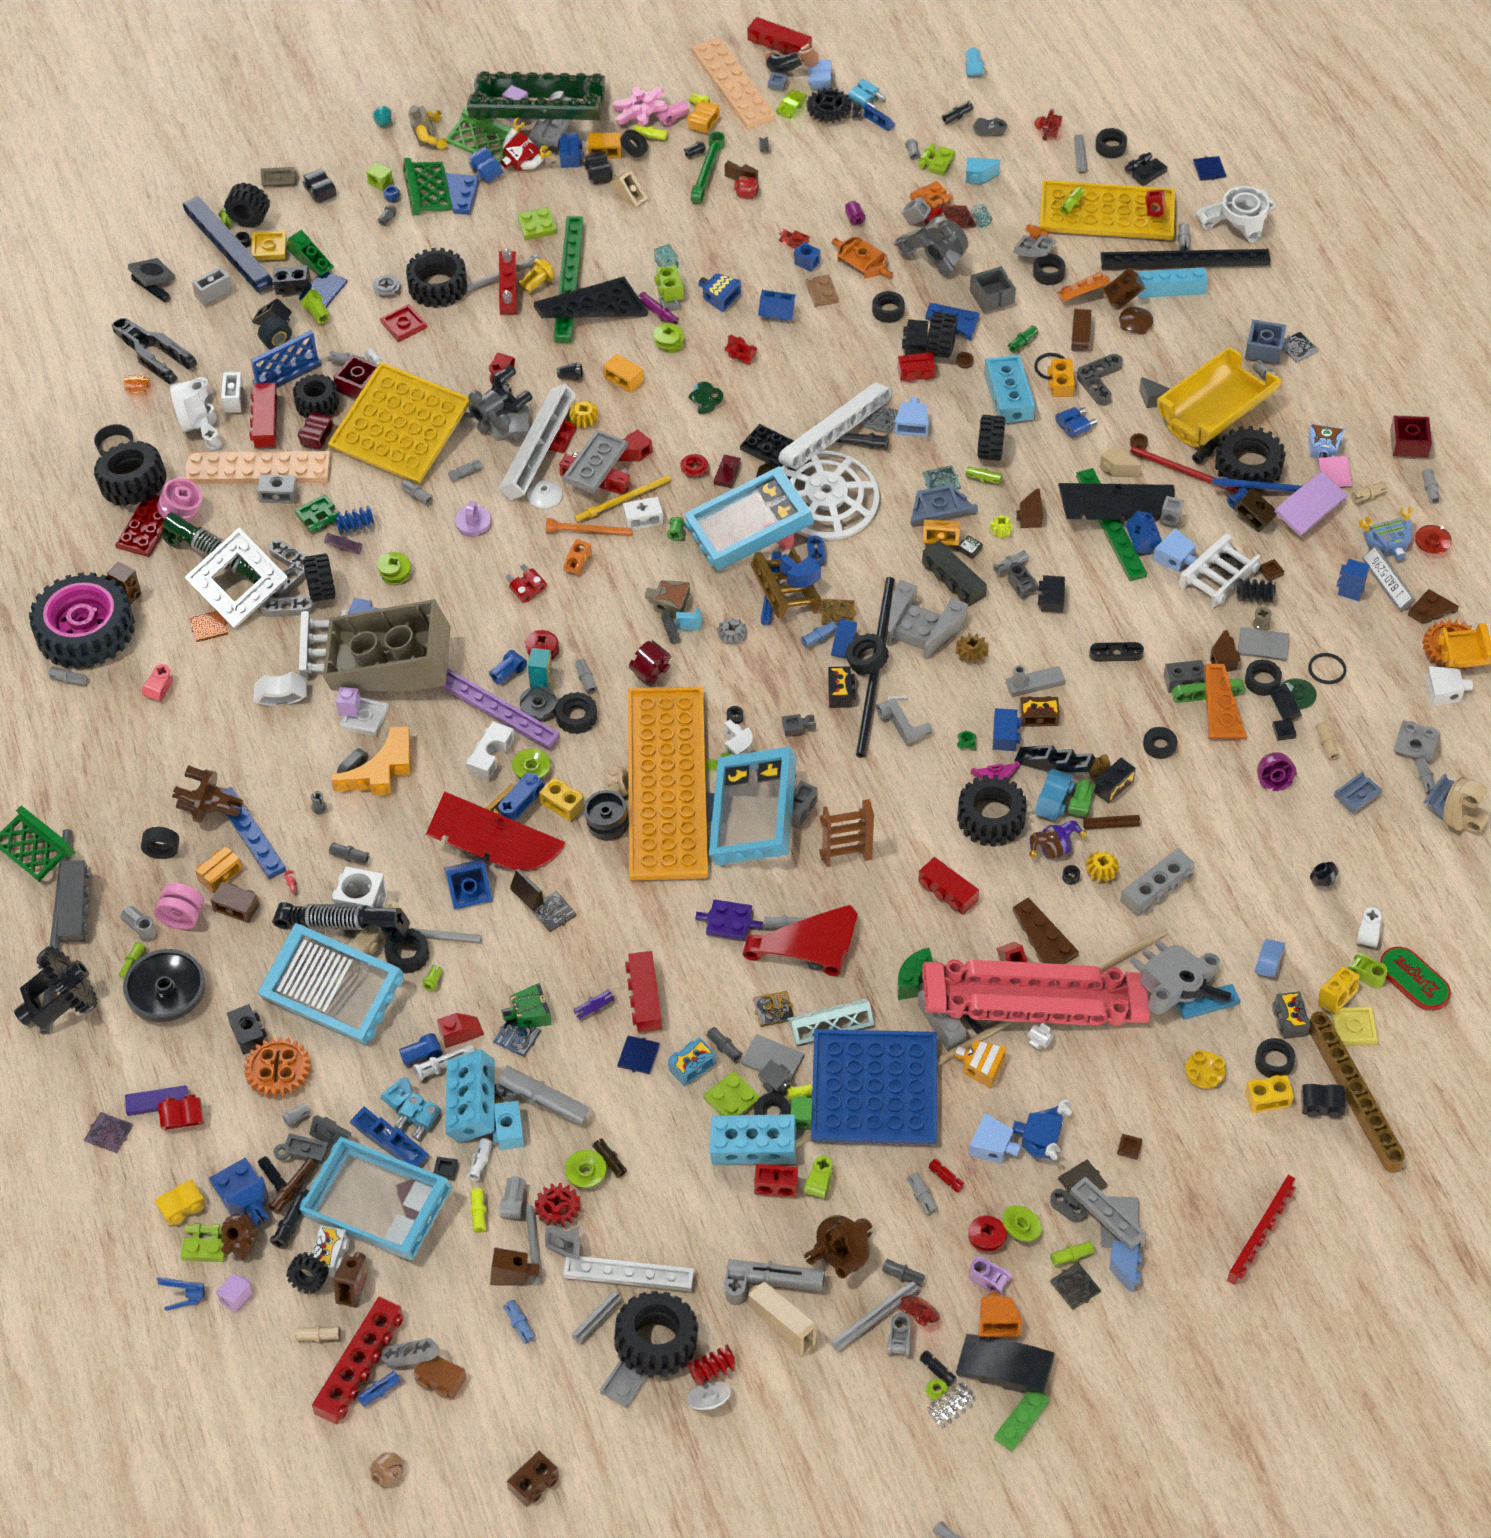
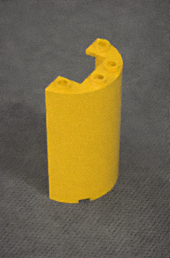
M1228 347L1157 398V406L1161 418L1165 417L1168 422L1167 428L1183 443L1198 447L1209 442L1280 388L1282 380L1270 372L1266 373V382L1258 379L1250 372L1241 368L1242 354Z

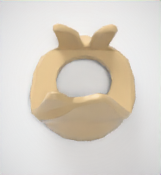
M619 767L618 770L608 769L609 775L617 776L607 781V784L610 785L609 790L619 793L622 797L629 795L628 771L626 768Z

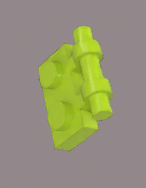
M930 143L926 146L924 155L920 157L918 167L921 169L924 166L929 167L928 172L944 176L955 157L956 150L942 146L935 150L936 145Z
M201 1223L186 1225L185 1233H193L192 1238L184 1237L180 1256L181 1260L224 1262L225 1254L221 1251L223 1243L222 1239H220L222 1226L220 1224L208 1226ZM201 1234H212L211 1239L201 1238Z

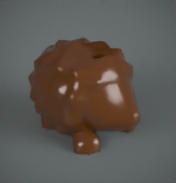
M234 1213L223 1222L221 1227L223 1247L221 1251L224 1254L232 1252L240 1260H245L252 1246L259 1240L256 1225L253 1224V1220L248 1215Z

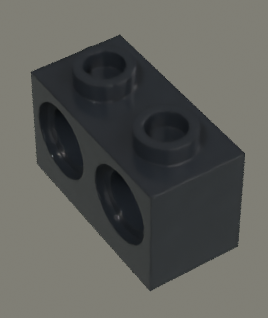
M307 265L274 268L272 283L276 295L310 291L311 276Z

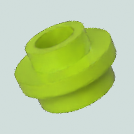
M933 1379L927 1383L926 1394L931 1400L940 1401L946 1397L948 1387L944 1381ZM939 1387L941 1390L936 1392L933 1388Z

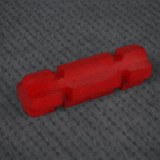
M933 1159L929 1163V1169L933 1173H937V1176L948 1186L951 1185L955 1192L961 1191L964 1187V1182L959 1178L956 1179V1175L946 1166H941L942 1163L939 1160Z

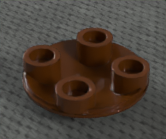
M1141 307L1127 308L1119 316L1120 328L1122 330L1137 332L1141 335L1147 332L1154 321L1152 314Z

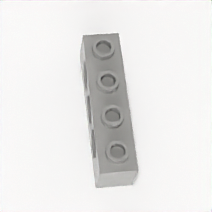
M1177 848L1123 889L1120 902L1136 916L1142 912H1147L1156 901L1160 902L1163 900L1168 892L1176 890L1181 882L1187 881L1193 876L1195 862Z

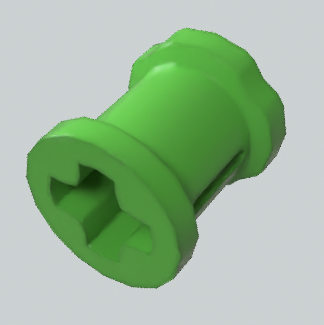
M670 518V529L667 531L669 539L679 541L683 538L682 528L685 526L683 518Z

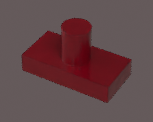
M724 454L714 478V485L731 488L741 464V458Z

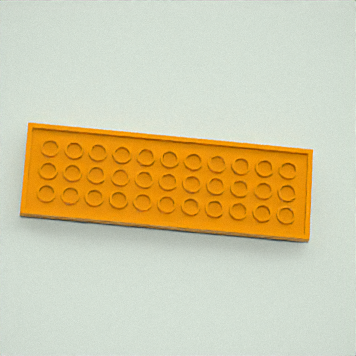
M703 686L628 688L629 880L708 878Z

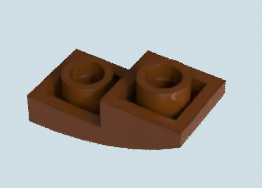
M729 160L724 164L726 177L738 181L741 176L755 178L758 183V170L747 164L740 167Z

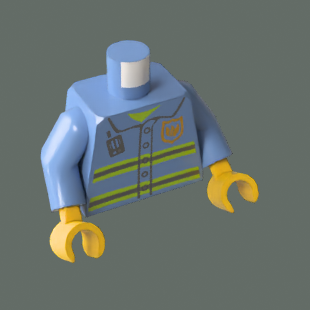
M1411 506L1408 507V514L1404 512V507L1400 509V515L1404 517V520L1398 518L1372 525L1371 517L1365 518L1366 524L1361 519L1358 525L1364 529L1363 533L1367 546L1371 549L1377 546L1385 557L1394 555L1397 561L1404 559L1406 556L1405 551H1407L1408 544L1411 543L1412 520H1409V516L1413 513V508Z

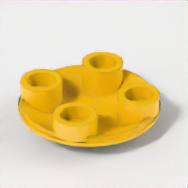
M1196 1050L1186 1061V1077L1193 1085L1199 1088H1214L1221 1084L1225 1078V1060L1212 1052Z

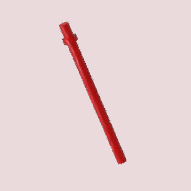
M1131 447L1130 453L1138 455L1140 459L1151 460L1212 484V479L1215 478L1147 452V449ZM1227 486V488L1223 489L1237 493L1241 487Z

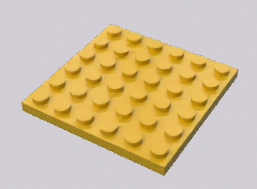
M380 362L328 442V446L331 449L420 485L471 403L465 395Z

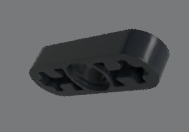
M1138 642L1094 643L1090 646L1089 657L1096 662L1138 661L1143 657L1144 647ZM1114 649H1118L1122 653L1116 655L1113 654L1111 651Z

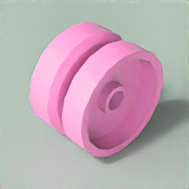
M184 478L169 480L164 485L158 500L157 507L159 513L165 519L170 512H173L184 520L191 522L195 518L201 504V490L195 483Z
M168 883L161 892L160 899L154 909V915L161 923L178 930H190L196 925L199 917L198 914L201 912L205 900L201 893L193 887L181 883Z

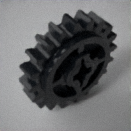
M832 87L827 90L823 88L822 91L817 89V93L812 92V96H808L807 112H809V116H814V120L819 119V122L825 121L826 124L829 121L835 123V120L840 122L841 117L846 119V115L850 114L851 99H848V94L844 95V91L838 92V88L836 90H832Z

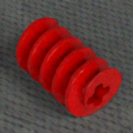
M726 1344L725 1350L720 1347L717 1349V1354L711 1351L709 1352V1357L703 1355L701 1361L694 1359V1366L688 1362L687 1367L692 1379L702 1387L704 1386L703 1379H706L709 1383L712 1382L711 1375L719 1379V1371H722L726 1376L728 1375L727 1368L729 1367L734 1372L736 1362L730 1347Z

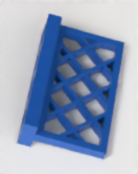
M312 330L250 359L254 375L253 385L275 383L276 388L322 366L321 360L317 355ZM309 338L306 345L302 344L304 340ZM291 346H294V348L292 349V351H291V352H288V349H289ZM299 348H303L300 354H296ZM279 353L276 359H272L275 354ZM284 355H288L284 362L281 361ZM264 361L260 367L257 366V363ZM269 362L273 363L269 369H266Z

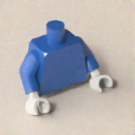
M1062 1100L1056 1107L1029 1113L1027 1123L1014 1121L1012 1128L1014 1133L1023 1135L1021 1145L1034 1159L1047 1158L1056 1160L1058 1158L1056 1152H1061L1057 1142L1063 1122L1062 1113L1065 1116H1070L1072 1113L1068 1108L1072 1104L1068 1100Z

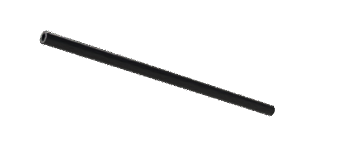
M887 577L885 581L876 633L883 641H885L895 583L893 577ZM880 669L869 674L856 749V756L859 758L865 757Z

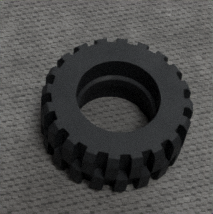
M128 441V443H120L116 447L112 446L109 448V451L102 453V457L98 458L94 466V476L102 496L115 505H137L139 502L147 501L148 498H153L157 492L161 491L167 477L166 469L158 450L151 444L142 441Z
M651 1291L650 1294L643 1292L639 1294L638 1298L636 1296L630 1298L628 1304L625 1303L620 1308V1313L616 1317L614 1346L615 1351L618 1352L619 1359L622 1362L625 1361V1366L631 1370L634 1367L636 1369L635 1373L639 1375L644 1373L654 1378V1375H660L661 1378L667 1377L668 1373L672 1375L678 1373L679 1367L681 1369L685 1368L689 1360H692L697 1345V1317L694 1311H690L691 1306L687 1302L682 1303V1298L677 1295L673 1297L670 1296L671 1293L665 1291L664 1294L658 1293V1291ZM659 1324L669 1328L675 1334V1338L667 1343L652 1344L644 1341L636 1332L646 1325Z

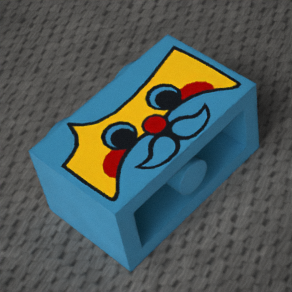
M699 1037L697 1040L689 1042L680 1052H675L668 1060L669 1071L683 1086H686L716 1064V1053Z

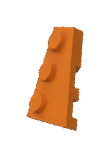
M1099 271L1071 286L1061 288V291L1057 292L1061 301H1066L1110 283L1107 275Z

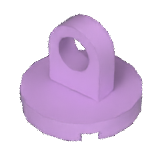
M469 501L467 507L462 508L455 515L456 528L461 534L466 536H479L480 533H485L491 525L489 512L485 508L478 506L477 502Z

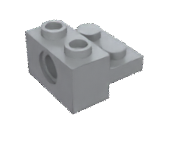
M1403 720L1393 751L1416 758H1425L1431 762L1440 731L1430 726L1425 727L1413 721Z

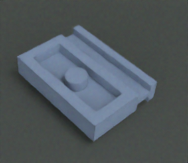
M1361 772L1336 790L1334 797H1338L1340 802L1354 814L1379 796L1382 789L1369 777L1366 778L1364 773Z
M1446 774L1441 776L1423 802L1431 806L1430 809L1443 820L1445 802L1454 784V781L1449 780Z

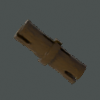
M603 1138L595 1141L592 1147L603 1157L606 1165L612 1170L616 1178H620L619 1174L621 1176L625 1175L627 1168L617 1158L618 1154L609 1148Z

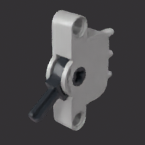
M1156 941L1155 946L1161 953L1155 955L1151 951L1144 949L1142 953L1149 960L1146 965L1134 957L1130 959V963L1142 973L1140 978L1141 984L1152 993L1148 1008L1155 1014L1166 1012L1178 1002H1191L1196 998L1201 1000L1203 995L1225 1003H1229L1231 1000V992L1206 985L1207 982L1214 978L1220 965V958L1213 953H1206L1197 958L1182 946L1172 945L1168 947L1164 943Z

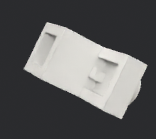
M731 720L725 722L724 735L730 739L725 742V755L732 756L751 753L753 750L751 730L747 727L742 731L741 727L738 724H734Z

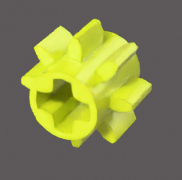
M1003 515L996 518L993 517V522L990 523V530H993V535L1000 538L1006 535L1009 536L1013 528L1010 518Z

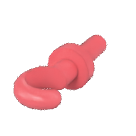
M288 870L284 873V878L287 880V885L290 886L291 893L294 894L296 893V879L292 876H287L290 873H294L293 870Z

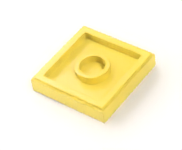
M1372 1006L1342 1007L1336 1014L1331 1013L1333 1026L1345 1046L1378 1044Z

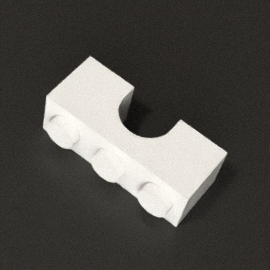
M493 721L485 729L483 738L476 743L473 754L469 755L466 760L468 775L487 782L490 781L497 769L496 757L490 755V753L495 751L507 753L514 742L513 728Z

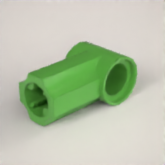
M1083 779L1078 781L1074 797L1070 801L1068 814L1088 817L1091 805L1090 800L1094 790V784L1089 780Z

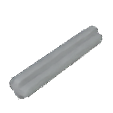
M1080 134L1074 136L1077 171L1085 173L1087 166L1083 136Z
M612 1292L572 1333V1338L577 1343H581L622 1301V1297L617 1292Z

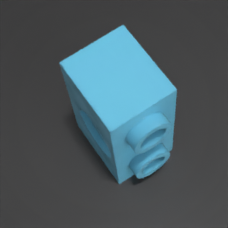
M511 1101L494 1104V1125L496 1124L497 1128L493 1132L494 1143L499 1144V1150L524 1147L519 1102ZM506 1124H510V1125H511V1126H509V1127H503V1126L506 1125Z

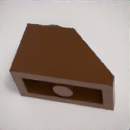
M1040 488L1035 489L1020 502L1019 510H1016V521L1020 522V528H1042L1043 511Z

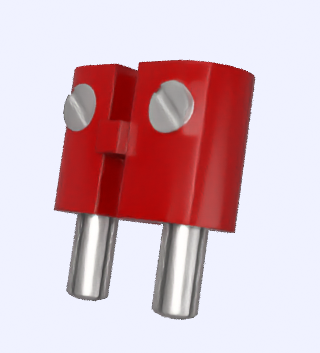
M526 564L520 566L524 572L523 577L520 578L518 576L514 579L511 574H508L505 578L510 583L509 588L522 603H526L534 598L533 594L536 593L538 595L544 591L547 583L534 568L529 569Z

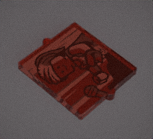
M953 204L941 207L945 217L958 224L959 227H976L977 224L966 205Z

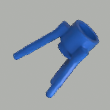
M157 1278L158 1285L185 1288V1298L190 1299L164 1307L166 1311L187 1305H198V1300L204 1299V1283Z

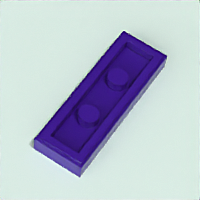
M184 1085L125 1094L126 1114L130 1116L159 1111L158 1103L163 1102L162 1099L174 1097L175 1100H182L183 1096L188 1095V1087Z

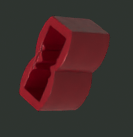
M312 412L306 418L303 428L298 432L300 445L321 449L334 427L332 416Z

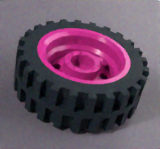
M84 572L78 573V576L71 577V574L66 575V579L61 581L57 579L53 581L54 585L51 587L48 585L44 587V593H38L35 597L37 603L31 604L32 612H29V619L39 650L42 651L46 659L50 657L52 663L57 665L60 662L62 667L68 668L69 665H73L74 669H80L84 665L87 668L93 667L92 664L99 662L101 665L105 663V659L109 657L111 659L115 658L118 650L122 652L125 649L124 643L131 641L130 633H134L135 628L133 624L135 620L127 594H125L124 588L121 585L118 586L116 580L112 579L109 581L108 576L103 574L101 577H98L96 573L90 572V575H84Z

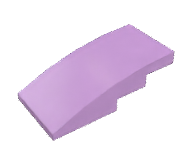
M1322 471L1298 489L1274 512L1301 536L1318 524L1323 517L1343 502L1348 495Z

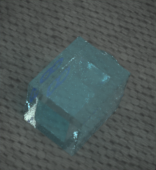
M670 244L654 249V260L659 268L676 265L677 269L679 268L678 255Z

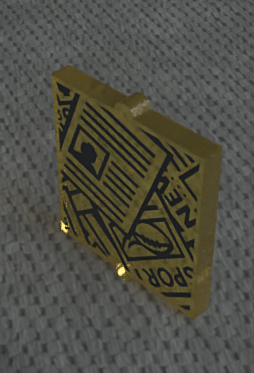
M823 599L822 609L820 610V614H822L821 625H826L832 621L838 626L840 619L854 621V616L856 615V611H854L855 600Z

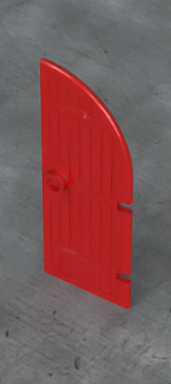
M445 791L425 834L439 841L442 840L444 835L448 837L447 844L482 859L484 854L487 853L490 855L488 861L504 868L520 869L522 871L536 869L548 864L561 852L566 843Z

